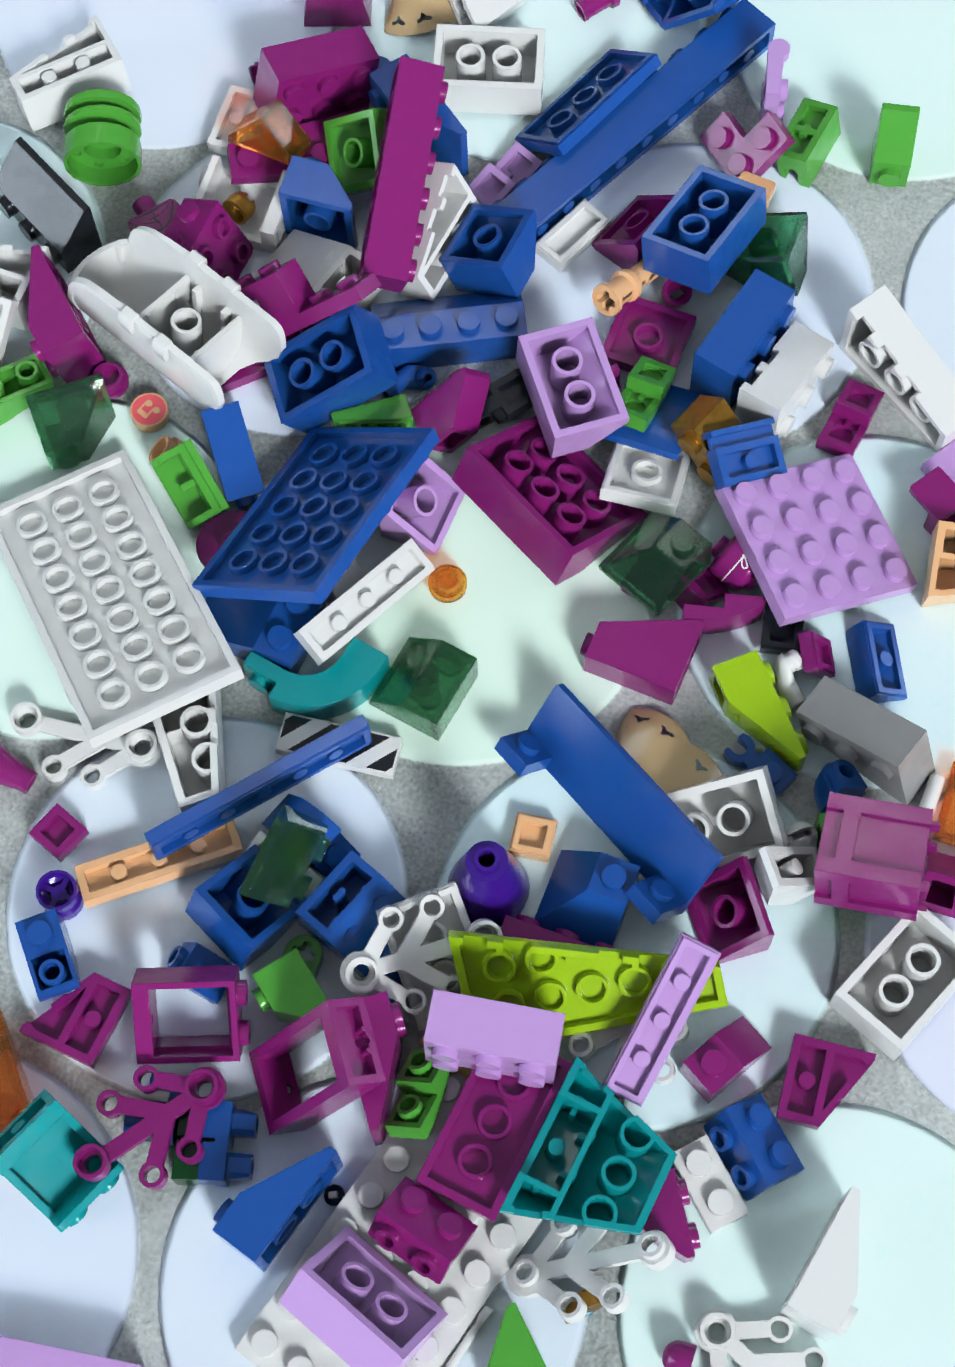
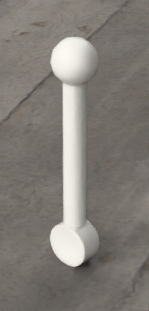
M488 1305L483 1308L445 1367H456L494 1309Z

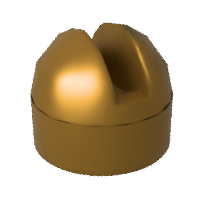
M241 191L230 195L223 202V208L236 224L244 225L253 216L256 206L254 199L250 201L246 197L248 193Z

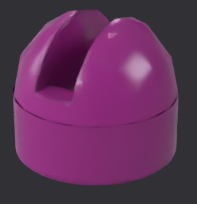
M669 279L661 289L662 302L673 309L683 308L692 297V288ZM679 289L684 293L675 300L669 298Z
M675 1340L667 1344L662 1355L664 1367H691L697 1345L681 1340Z

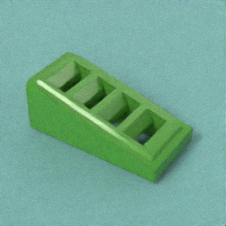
M406 394L368 402L331 413L333 427H414Z

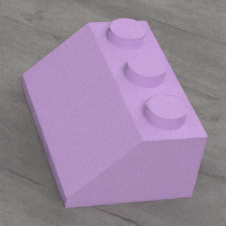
M592 317L518 336L516 361L551 458L588 449L629 422L628 412Z
M348 1226L299 1269L279 1301L284 1308L350 1367H406L448 1315L447 1312Z

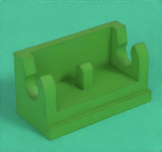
M804 97L787 126L788 131L796 141L777 160L779 174L783 178L787 177L790 169L794 170L798 174L799 184L810 188L840 136L841 129L838 106Z
M191 439L184 441L150 462L188 530L229 508L228 503Z

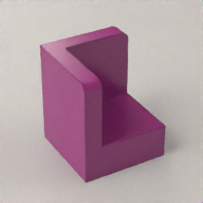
M938 466L912 484L909 489V493L928 513L923 527L930 535H932L939 520L955 522V483Z

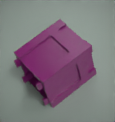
M829 792L814 868V903L916 921L918 910L927 911L928 901L920 900L921 891L929 892L930 882L923 880L928 852L936 853L938 843L930 842V833H939L941 823L932 821L934 809Z

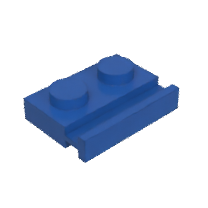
M773 417L702 434L703 440H707L709 451L706 453L716 490L738 485L740 482H750L771 477L774 474L787 473L778 434L774 435L771 424L775 423Z

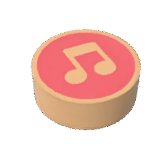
M141 394L133 400L130 406L132 421L140 431L147 433L157 432L164 428L169 421L170 412L167 402L159 394Z

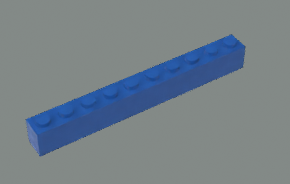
M741 0L734 7L726 8L714 24L709 28H702L696 34L694 40L684 49H677L665 65L659 70L654 71L566 155L550 156L545 159L537 172L528 179L523 178L507 197L502 201H495L492 205L534 209L537 214V242L584 198L587 201L592 199L768 50L769 43L774 37L776 23L748 0Z

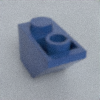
M53 908L15 922L38 1000L43 1002L80 988L81 983L77 959L65 922L56 909Z

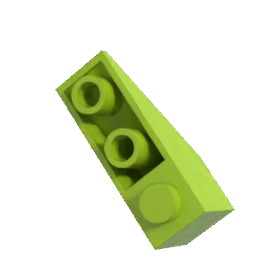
M754 650L712 666L709 682L724 715L765 748L769 747L796 772L802 770L807 757L806 754L809 753L808 745L803 734L800 731L795 732L789 720L792 718V713L788 701L783 695L779 697L773 686L775 675L767 660L762 662L758 651Z

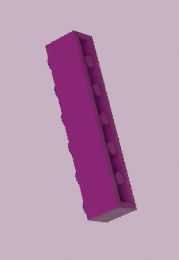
M405 56L400 57L393 73L358 269L359 278L374 271L381 284L378 288L397 293L402 292L407 282L412 283L416 274L417 260L412 259L414 246L419 247L422 239L424 224L418 223L420 210H426L430 194V188L424 187L426 174L431 175L434 169L436 153L431 152L432 139H438L442 125V117L437 116L439 104H444L448 91V82L443 81L445 66Z

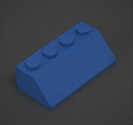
M468 293L436 297L434 301L414 299L370 304L371 312L380 318L395 372L405 365H420L433 368L516 358L518 336L528 334L524 302L521 294L519 298L483 293Z

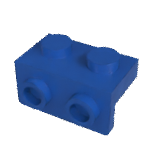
M761 1093L724 1108L703 1126L713 1147L731 1175L734 1185L739 1189L745 1201L754 1199L765 1190L797 1175L805 1169Z

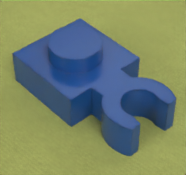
M742 733L738 738V743L746 750L744 754H735L729 747L724 750V759L734 767H742L745 770L767 765L776 798L797 779L798 774L769 747L762 754L757 753L753 739L747 734Z

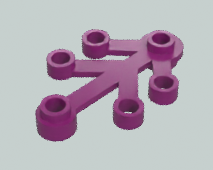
M151 1065L140 1066L133 1075V1083L141 1092L152 1094L158 1089L180 1093V1095L166 1104L121 1096L115 1090L103 1091L97 1098L96 1107L105 1117L114 1119L120 1115L143 1118V1120L103 1147L93 1143L81 1146L73 1157V1168L77 1175L89 1182H97L104 1179L111 1170L112 1162L152 1136L146 1163L139 1170V1180L150 1190L163 1188L168 1181V1171L164 1165L175 1121L189 1110L185 1137L177 1143L176 1154L180 1160L188 1165H195L201 1162L205 1156V1147L201 1140L208 1112L221 1104L227 1091L224 1077L212 1067H199L188 1076L160 1072ZM147 1073H153V1082L148 1086H142V1077ZM205 1083H211V1093L208 1096L201 1097L199 1095L200 1087ZM116 1097V1107L111 1111H106V1101L109 1098ZM195 1143L197 1145L196 1154L189 1158L185 1157V1147ZM97 1157L101 1158L100 1168L95 1172H90V1161ZM158 1168L160 1170L159 1179L156 1182L148 1183L147 1175L149 1171Z

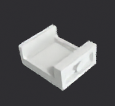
M213 154L209 165L204 166L201 170L197 195L191 198L219 201L223 206V202L233 193L239 191L247 192L248 195L246 197L250 201L254 199L256 209L253 216L244 225H236L252 244L253 249L273 253L283 242L286 232L278 191L286 171L283 170L279 182L231 185L229 169L222 165L221 156Z

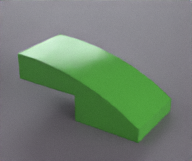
M645 356L639 359L628 374L626 387L621 393L630 418L629 422L624 426L643 433L646 431L672 385L677 368Z

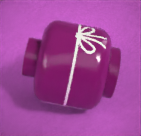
M724 535L709 552L714 557L710 563L709 570L711 574L731 591L738 592L744 588L748 592L757 583L755 575L736 536H733L730 540Z

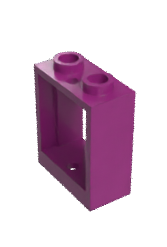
M239 965L136 969L131 982V997L137 1064L240 1061L243 1047L250 1045L251 1027L250 1020H243L242 1006H247L248 983L247 980H240ZM226 987L229 1035L159 1037L156 989Z

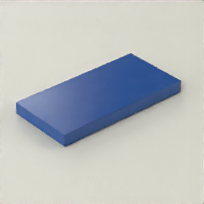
M610 49L516 136L515 140L530 151L558 156L566 155L662 65L658 55Z

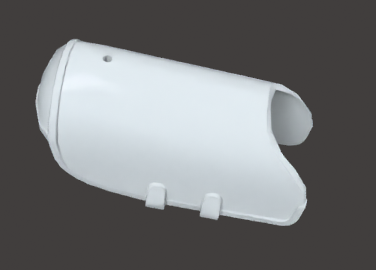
M138 226L130 232L129 239L116 240L88 255L76 267L68 281L67 295L71 303L207 409L213 408L216 410L223 407L225 399L221 385L237 371L257 362H269L277 359L286 348V338L282 326L276 319L241 292V285L229 276L222 278L207 266V259L197 250L189 252L153 228Z

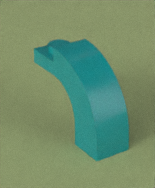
M355 637L333 666L317 674L299 675L291 673L252 651L243 663L248 678L247 682L263 694H268L271 691L268 698L273 711L281 715H285V712L320 720L343 715L362 705L377 691L390 672L388 656Z

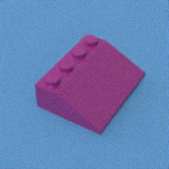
M536 416L467 447L452 477V480L555 586L583 571L641 524L648 516L643 509L599 499L605 472L583 450L551 458Z

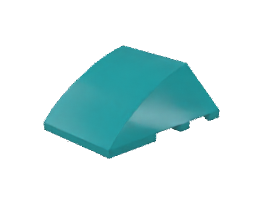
M577 1056L499 1212L640 1235L677 1154L638 1115L634 1116L614 1096L615 1093L607 1085L604 1087L586 1069L587 1065Z

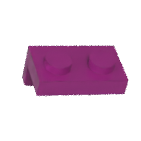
M405 1176L378 1209L368 1234L383 1249L393 1252L410 1264L418 1274L440 1284L452 1263L474 1236L478 1226Z

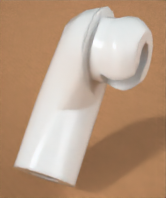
M790 650L784 655L780 653L775 660L776 687L780 695H783L788 701L791 712L797 711L806 700L793 675V672L803 668L802 659L797 650Z

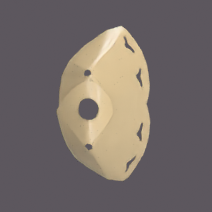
M392 0L385 17L384 32L395 36H410L434 31L437 24H444L446 22L459 23L449 0ZM422 13L432 17L430 20L423 19L422 22L418 23ZM400 17L405 22V25H400L399 23L392 25V23Z
M633 708L628 711L620 723L615 740L665 793L723 777L718 765L709 754L690 744L683 728L669 716L650 709ZM637 715V716H639L640 718H650V719H649V720H643V721H641V722H637V718L634 717V716ZM662 726H665L666 731L672 733L673 737L662 735ZM695 759H697L700 762V765L702 767H705L707 771H697Z

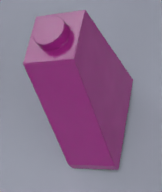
M698 619L601 621L594 634L587 633L581 646L580 655L584 656L583 671L673 705L702 638L705 622Z

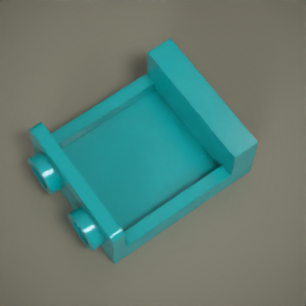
M46 1089L0 1133V1175L4 1176L61 1233L68 1227L78 1224L86 1215L88 1206L100 1194L107 1193L116 1185L119 1180V1174L124 1170V1167L118 1160H115L111 1163V1170L108 1175L97 1182L86 1181L77 1175L73 1168V1157L76 1151L81 1146L89 1143L103 1146ZM97 1157L90 1161V1172H95L100 1168L101 1158Z

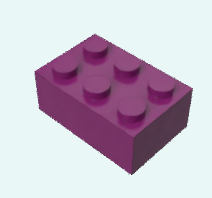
M362 25L261 48L253 100L270 131L289 128L369 106L368 91L371 90L369 74L378 69L380 57Z

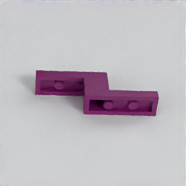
M295 258L282 265L276 259L258 270L260 276L254 278L251 273H248L236 280L241 285V292L252 301L257 300L260 307L279 322L284 330L285 337L362 301L381 286L374 271L361 278L354 273L336 284L338 289L331 292L327 286L315 293Z

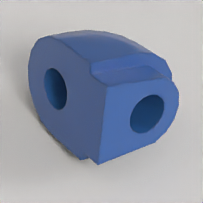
M838 759L834 762L826 763L819 772L814 785V800L820 814L826 813L829 792L863 797L868 786L854 765L846 760Z

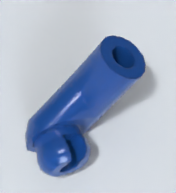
M405 365L396 372L399 383L385 390L382 394L385 398L400 395L404 390H429L435 385L437 374L432 368L426 366Z

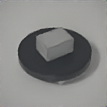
M337 1184L328 1186L324 1192V1200L330 1206H338L345 1196L344 1189Z

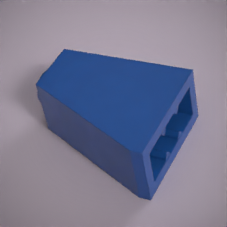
M239 401L224 404L220 409L210 408L200 411L227 503L236 502L237 508L254 504L258 499V495L262 494L265 489Z

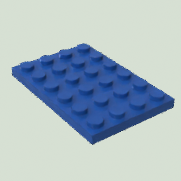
M312 427L193 582V588L199 590L203 597L322 604L440 439L435 429L419 427Z

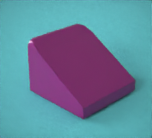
M706 564L680 574L669 589V595L682 610L684 604L713 607L724 599L725 593H730L723 583L711 574Z

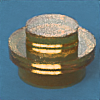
M451 564L441 565L431 572L429 576V592L436 600L443 603L458 601L466 593L467 577L457 566Z

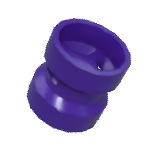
M53 870L44 874L39 879L35 889L36 898L45 911L55 908L64 921L70 920L80 913L84 902L80 887L72 875L66 871Z

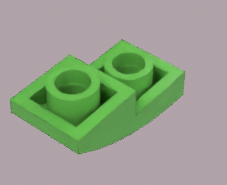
M413 1049L395 1080L402 1093L384 1124L390 1137L427 1140L438 1116L450 1071L432 1067L433 1061L425 1060L424 1049Z

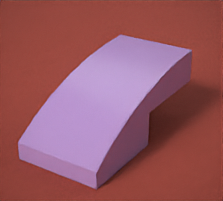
M516 141L495 166L489 162L471 182L469 188L480 204L492 205L495 201H502L507 197L523 178L528 179L537 172L543 161Z

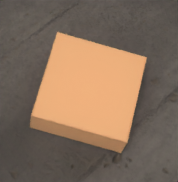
M517 812L509 852L514 856L549 863L558 820Z

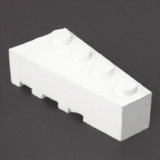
M884 284L849 309L839 348L878 390L884 392L886 399L929 445L938 452L955 440V376Z
M221 689L153 720L181 812L226 789Z

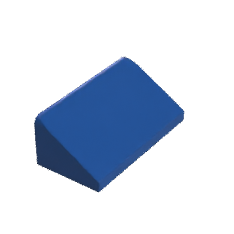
M862 620L849 628L845 635L855 691L876 703L907 699L894 624Z

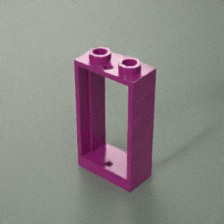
M363 996L326 1000L249 1052L269 1136L307 1130L386 1081ZM324 1030L337 1081L302 1103L289 1052ZM355 1040L360 1042L361 1048L355 1045ZM286 1085L290 1088V1093H288Z

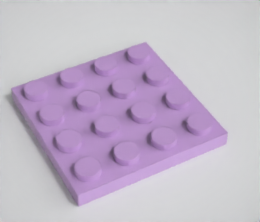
M850 454L788 467L787 473L774 474L771 477L750 482H740L738 485L714 490L779 627L911 593L919 585L856 461Z

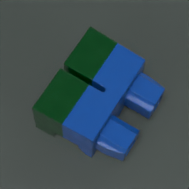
M222 1101L219 1106L209 1110L201 1140L205 1147L204 1158L195 1165L184 1163L176 1154V1146L180 1140L176 1139L171 1179L177 1185L195 1186V1184H207L221 1187H229L230 1181L252 1180L254 1155L234 1153L233 1148L235 1137L257 1138L258 1114L237 1109L235 1104L230 1101ZM190 1110L179 1117L177 1136L180 1139L185 1137ZM195 1143L187 1145L184 1149V1156L187 1158L194 1156L197 1152V1145Z

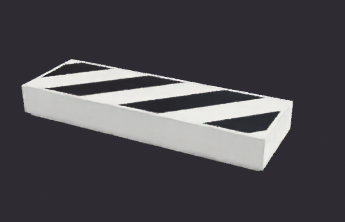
M285 712L275 747L276 754L286 756L342 724ZM371 731L372 742L370 745L332 766L393 780L403 745V738Z

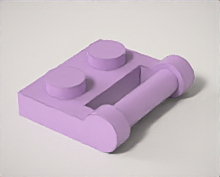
M781 38L772 40L768 46L766 74L761 88L760 120L767 112L776 113L783 122L784 102L787 101L788 79H782L784 62L789 58L790 44Z

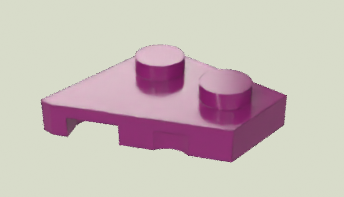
M95 972L80 982V988L75 989L70 994L61 996L50 1004L52 1008L33 1022L27 1021L19 1030L22 1035L94 1069L132 998L131 989Z
M795 1033L792 1039L775 1118L818 1130L872 1065L876 1054Z

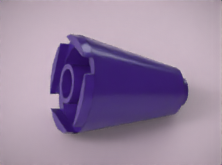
M481 841L474 844L455 863L448 877L447 883L455 881L471 924L475 920L487 918L501 927L505 915L516 918L517 914L522 913L529 897L530 883L524 866L514 855L493 841Z

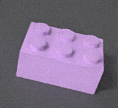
M434 989L423 1039L425 1060L433 1061L432 1067L439 1070L456 1072L458 1071V1066L475 1069V1075L482 1078L500 1080L501 1075L518 1077V1083L522 1085L543 1088L545 1083L554 1084L565 1013Z

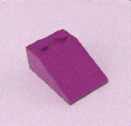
M36 244L31 247L27 325L34 339L29 344L39 361H44L51 375L54 378L61 376L70 387L92 375L99 364L107 361L81 310H78L68 299V285L41 247Z
M387 991L363 997L386 1078L384 1083L361 1096L375 1146L382 1145L385 1141L387 1130L384 1124L390 1115L396 1086L395 1080L398 1075L402 1055L400 1038L407 1036L399 1002L390 1003ZM355 1040V1045L361 1048L360 1042Z

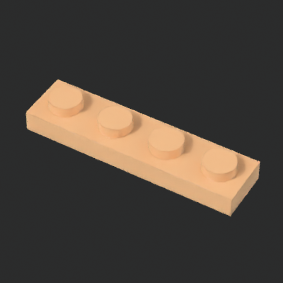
M232 820L161 860H156L146 842L74 866L83 902L88 909L234 860L244 853V849L235 821Z

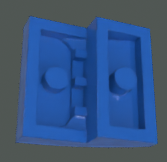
M671 385L655 417L644 433L623 425L604 439L678 461L683 450L679 447L678 437L670 426L699 395L703 394Z

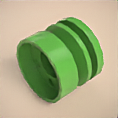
M90 89L71 97L64 108V132L66 137L63 148V163L66 171L74 179L96 186H117L130 182L138 176L142 168V145L140 142L142 135V113L139 104L126 94L108 89Z

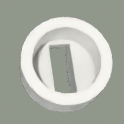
M797 821L791 824L786 831L788 847H816L818 843L817 830L806 821ZM806 831L810 834L795 841L792 839V836Z

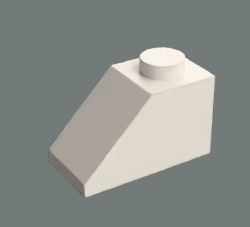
M765 846L759 849L753 868L758 879L759 891L767 905H793L815 893L814 868L818 854L815 847Z

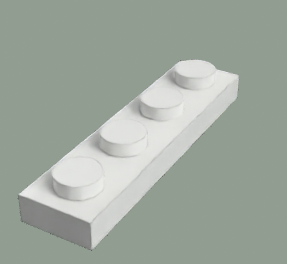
M410 538L293 635L319 666L436 568L414 540Z

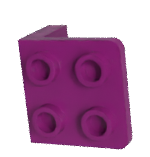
M184 198L163 234L189 252L197 250L207 259V266L222 278L229 276L235 281L239 279L253 253L252 244L219 201Z

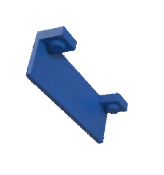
M563 683L554 686L527 730L502 736L494 747L519 777L546 769L630 863L641 866L640 874L645 879L633 883L625 895L652 925L682 914L723 859L720 851Z

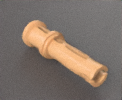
M642 259L630 269L616 271L608 283L597 285L592 291L593 303L600 313L605 316H614L621 311L623 304L638 299L642 288L659 275L644 270Z

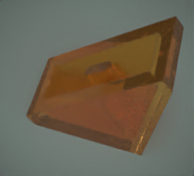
M279 98L246 115L228 135V142L289 165L292 155L302 157L311 146L310 138Z

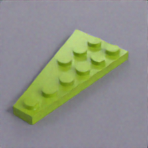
M455 930L448 931L451 952L463 995L565 1013L562 1037L633 1024L669 954ZM719 960L691 1013L728 1006Z

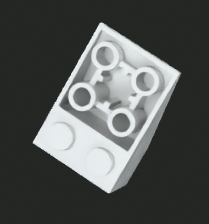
M294 229L260 268L276 259L282 265L295 258L315 293L327 286L332 292L338 289L336 284L354 273L358 275L361 252L350 245ZM258 271L253 275L254 278L260 276ZM377 288L365 299L356 303V305L365 309L381 289ZM326 317V318H324V319H322V320H320V321H318V322L312 324V326H315L316 324H318V323H320L321 321L327 319L328 317Z

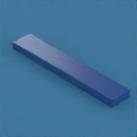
M361 714L144 833V836L156 860L165 858L370 745L372 737L369 723Z

